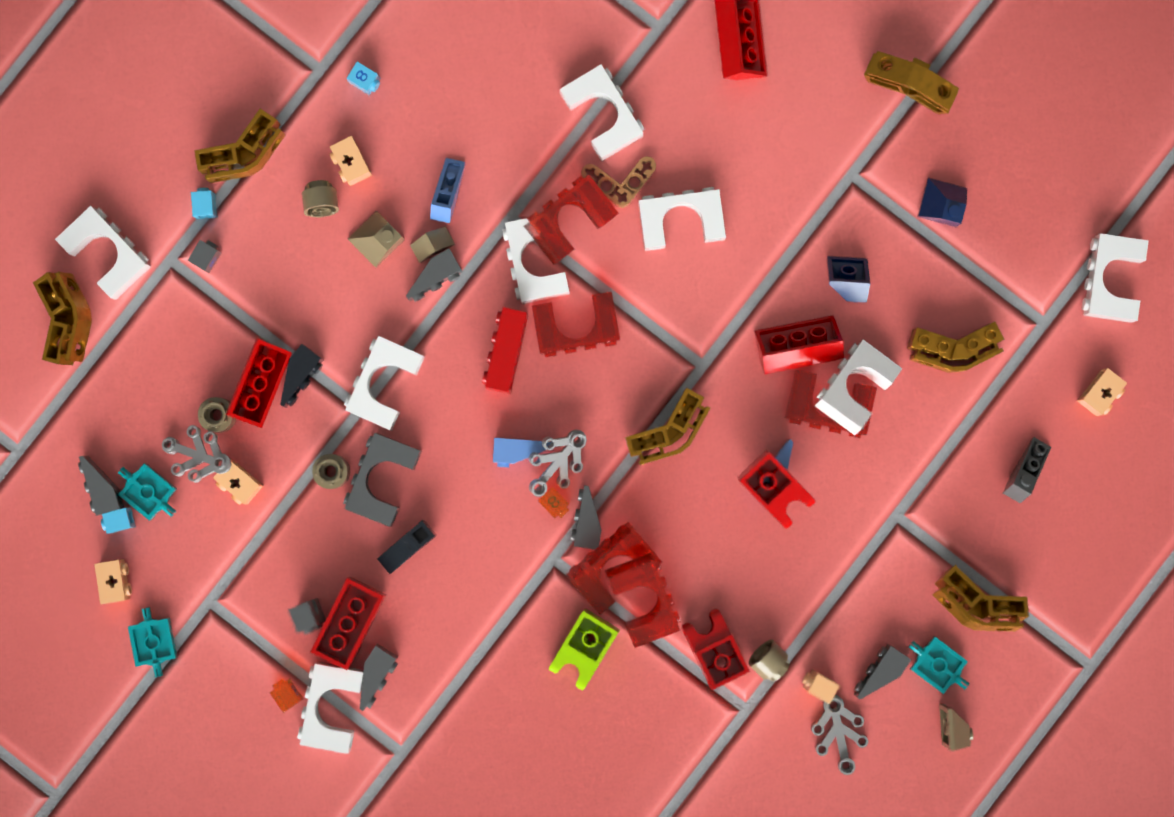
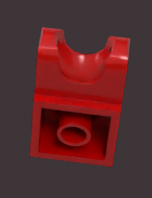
M767 449L737 477L739 482L785 529L792 525V520L786 513L789 503L801 501L807 507H811L816 503L811 494ZM765 476H771V482L762 483V481H764L763 478Z
M717 608L709 613L712 627L706 635L699 634L690 623L681 625L683 634L711 690L750 672L722 614ZM718 657L721 659L725 658L726 663H723L725 665L723 668L717 666Z

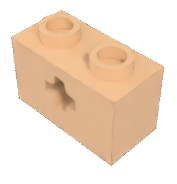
M352 136L330 146L332 150L330 157L334 164H339L341 171L338 173L343 182L347 181L352 186L372 176ZM348 158L352 160V165L350 166L347 164L346 159Z
M1102 369L1077 401L1096 416L1106 415L1112 409L1113 405L1111 403L1115 398H1120L1125 392L1124 387L1127 383L1110 369ZM1101 390H1106L1104 393L1106 397H1101L1103 395Z
M230 459V470L224 474L217 473L213 478L217 481L216 485L224 492L228 490L232 494L231 498L239 505L241 503L248 504L264 485L237 462ZM239 479H240L239 485H241V486H240V487H234L235 484H236V483L234 482V480H239Z
M124 559L94 564L100 604L130 599L132 588L131 584L127 581L129 568ZM117 579L118 583H112L111 580Z
M813 669L811 673H806L802 681L804 683L803 688L808 693L828 704L831 703L839 688L836 682Z

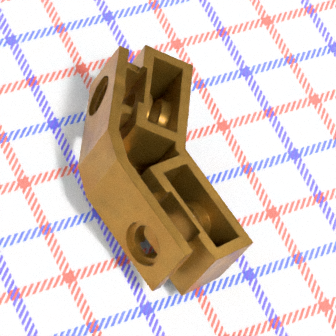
M880 51L873 54L864 73L867 82L905 94L936 114L949 113L959 90L957 86L929 70L931 65L914 58L911 62Z
M260 108L236 143L194 150L198 171L203 175L208 174L205 175V179L210 183L254 175L263 169L286 136L279 129L281 124L277 119ZM226 168H228V170H221V171H216V172H214L215 170H220V169H226Z
M47 272L33 282L51 318L42 360L58 365H73L74 361L83 362L92 324L91 309L73 274ZM78 343L80 345V349H76L75 351L76 344Z
M992 322L958 340L917 327L912 330L907 349L915 351L914 355L910 357L911 361L948 373L963 372L1004 352L1003 348L999 349L997 343L1005 339L996 322ZM988 345L991 347V350L978 355V351ZM920 352L934 355L935 358H928L926 355L920 354ZM971 356L974 360L965 366L957 367L940 363V360H964Z
M686 388L665 426L625 437L630 456L639 455L640 461L638 462L639 465L684 451L691 445L710 410V407H703L701 405L705 397ZM696 408H698L700 412L692 425L689 421ZM688 427L693 430L687 442L675 451L664 453L663 448L679 440L686 433ZM659 447L660 452L643 457V451Z
M956 565L948 569L934 583L939 590L932 595L963 626L972 630L1015 632L1024 627V624L1020 623V621L1029 617L1027 597L986 595ZM999 619H1009V621H999Z

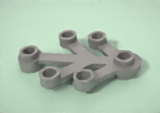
M194 425L188 427L187 435L193 439L196 450L180 445V442L173 437H167L162 442V449L166 453L173 455L178 452L192 457V459L183 464H173L171 467L173 475L180 477L186 471L204 462L210 464L199 471L195 469L189 471L188 479L194 483L200 482L202 478L213 472L224 474L231 468L229 456L222 454L217 442L218 436L211 431L205 433L204 441L210 444L213 456L207 454L201 438V430ZM196 429L195 434L192 435V431ZM213 435V439L209 441V437ZM180 467V471L176 473V469ZM197 473V477L193 479V475Z
M573 430L567 437L556 439L547 436L542 440V446L545 449L552 450L554 447L565 446L563 450L542 455L533 452L529 455V462L534 466L552 462L539 479H534L530 482L529 490L533 495L541 497L546 493V482L558 468L559 477L556 480L557 485L563 489L570 485V479L568 478V456L571 452L573 453V460L570 462L569 468L575 473L582 471L581 449L586 444L584 432ZM548 441H551V444L549 446H546V443ZM538 456V460L533 462V459ZM578 463V467L574 469V465ZM566 479L565 483L561 484V481Z
M834 695L832 701L837 703L836 708H830V704L824 701L823 707L825 711L818 722L812 724L811 731L814 735H822L824 726L832 716L833 725L823 741L816 745L815 751L820 756L826 755L830 744L836 737L840 754L838 769L841 773L850 775L855 770V763L848 756L844 735L855 741L861 748L868 745V738L865 735H859L841 722L840 715L849 719L853 726L859 728L863 726L864 719L861 715L854 714L846 709L843 700L839 696ZM857 717L861 718L860 724H855L854 719ZM817 725L821 726V731L818 733L814 731ZM859 738H865V743L860 745L858 743ZM820 746H825L823 753L818 751ZM844 762H849L847 769L842 767Z

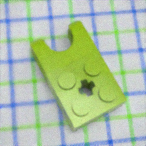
M584 609L551 663L549 670L553 673H558L565 664L575 665L579 670L576 687L584 690L620 629L588 609ZM587 633L594 634L596 641L589 642Z

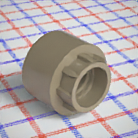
M317 180L306 185L305 190L302 192L303 209L306 216L326 217L339 211L337 191L330 182Z
M219 397L205 400L198 410V420L201 426L208 431L216 433L230 430L236 422L235 418L226 415L230 401ZM219 409L222 417L216 421L213 414Z
M325 454L315 461L312 475L319 486L326 489H336L348 481L350 467L343 457L336 454ZM329 466H334L336 469V474L333 477L327 475L326 471Z
M772 639L759 646L748 661V665L762 679H769L771 681L781 678L790 666L788 654Z

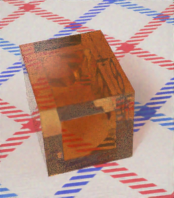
M554 487L538 500L554 518L557 516L562 518L569 511L567 508L569 503Z
M281 679L273 685L274 690L270 692L283 713L303 700L291 679L286 682Z

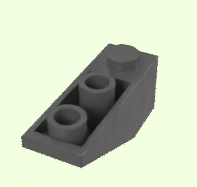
M450 249L431 258L407 293L406 297L409 301H419L425 297L424 293L429 290L434 292L443 287L442 283L449 280V282H452L460 277L459 274L462 270Z
M1033 437L1012 472L1003 494L1018 503L1023 502L1032 494L1051 447Z
M80 456L78 466L86 480L84 487L91 497L90 508L92 512L98 516L125 508L122 498L118 495L120 493L119 488L89 456Z
M584 485V489L579 490L578 501L582 502L581 508L576 509L574 521H578L577 530H572L571 541H574V546L598 550L601 526L589 486Z
M379 644L374 647L364 663L360 710L362 711L367 707H372L377 699L374 697L377 690L382 691L387 683L385 677L389 672L392 674L399 664L395 662L398 656Z
M889 644L886 647L883 646L877 654L879 658L875 664L871 663L867 668L865 679L863 681L860 680L855 686L854 690L856 692L854 695L862 699L901 677L911 659Z

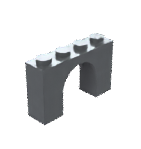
M374 433L373 436L370 435L366 443V447H368L367 453L360 458L358 466H361L358 474H354L351 485H353L352 491L346 494L343 504H346L345 510L392 527L400 507L379 500L371 493L368 485L369 474L377 464L385 461H391L415 470L422 451Z

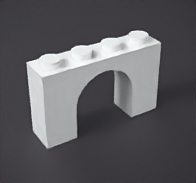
M599 65L562 87L560 94L570 111L587 100L597 97L607 99L615 106L618 113L615 125L610 130L591 140L592 147L600 160L603 161L642 138L644 127L639 119L635 120L632 113L634 111L629 102L625 103L622 99L623 93L618 85L614 86L611 81L613 76L609 69H604L602 65Z
M714 187L703 188L702 192L694 193V190H686L681 195L665 193L659 198L649 195L642 197V200L638 202L645 251L665 248L663 218L670 209L677 206H687L698 213L702 222L704 243L722 241L726 238L719 189L714 190Z
M90 206L55 240L68 254L76 256L92 240L100 237L110 238L117 248V261L114 267L97 284L110 298L116 300L151 266L147 263L149 259L141 251L138 253L133 248L135 244L127 236L125 238L121 236V229L114 222L110 224L105 219L107 215L102 209H95Z
M553 213L506 222V228L502 229L504 241H509L510 248H507L506 251L508 260H513L514 268L510 269L512 279L517 280L518 288H515L517 300L521 299L522 304L568 295L569 288L565 272L538 277L527 272L521 261L523 250L530 242L557 235Z
M1101 233L1092 238L1090 243L1092 257L1088 260L1087 269L1090 270L1089 278L1086 279L1084 286L1087 293L1086 298L1082 302L1084 316L1130 323L1138 321L1140 301L1119 298L1109 293L1103 283V272L1107 264L1112 260L1135 263L1146 261L1148 240Z
M378 336L377 340L373 339L370 345L369 358L365 357L361 365V369H363L361 376L356 377L353 383L355 389L352 395H348L344 405L347 406L346 411L392 431L400 412L375 400L370 390L371 378L378 369L384 366H396L417 375L425 357Z
M862 340L858 345L856 343L852 345L848 351L850 356L848 359L844 358L837 367L840 369L837 374L833 373L827 383L830 385L827 389L823 388L816 397L819 401L815 405L854 435L863 428L872 413L858 404L849 395L846 387L848 375H864L886 390L903 369L865 340Z
M317 662L314 666H311L309 678H312L311 687H307L305 694L308 703L307 707H303L301 716L304 719L303 727L300 726L298 732V739H301L300 745L345 754L351 751L354 730L333 727L325 723L319 714L318 703L322 694L331 689L360 693L362 691L364 670L356 668L345 670L337 665Z

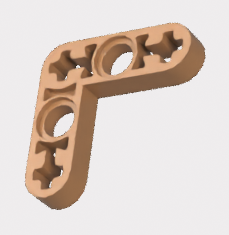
M643 157L622 184H619L594 164L585 165L581 176L587 184L613 204L624 208L632 202L653 175L656 163L651 157ZM644 162L645 164H647L648 162H650V167L652 169H647L643 173V176H646V178L644 179L639 174L643 169L642 163ZM592 169L595 170V171H594V175H595L597 178H599L600 175L603 176L602 178L599 179L597 185L594 184V183L596 182V179H595V178H593V177L587 178V177H586V176H587V173L585 172L586 170H588V171H591ZM632 177H637L640 180V185L636 188L629 185V180ZM603 181H610L612 183L610 191H603L600 185ZM615 187L619 188L617 190L618 194H626L627 202H618L619 197L615 194L613 197L610 196L614 192Z

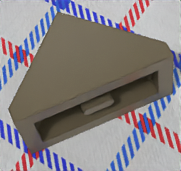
M445 226L425 233L410 246L419 263L454 246L455 243Z

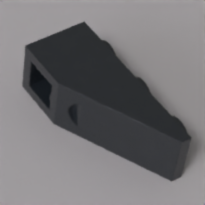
M303 344L299 346L289 359L280 405L286 408L294 405L298 399L296 395L301 389L304 391L311 382L309 380L313 374H317L323 367L321 363L324 359Z
M422 520L377 559L387 572L391 574L433 540L437 534L425 520Z

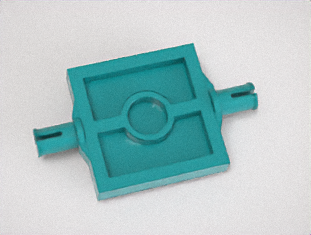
M144 463L133 474L126 470L125 467L120 469L121 471L118 474L127 481L125 487L118 495L150 521L161 510L165 511L170 517L174 515L173 513H176L177 510L171 507L168 502L177 489L149 465Z
M150 607L141 609L144 621L137 625L128 626L135 667L153 665L154 677L163 676L161 663L177 658L170 618L152 619Z
M935 636L923 648L915 641L911 642L912 645H909L908 648L918 655L909 669L942 694L954 683L964 690L967 688L965 685L969 686L970 683L960 676L962 669L968 662L966 659Z

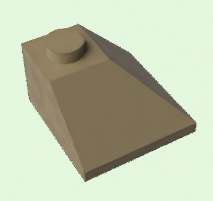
M376 211L348 240L376 268L404 241V238Z
M943 703L939 704L942 745L950 751L970 747V740H973L972 728H969V725L950 707Z

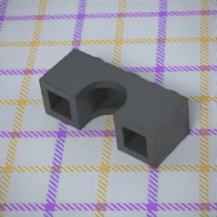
M318 598L288 610L297 633L303 631L305 635L323 627L321 623L326 621Z

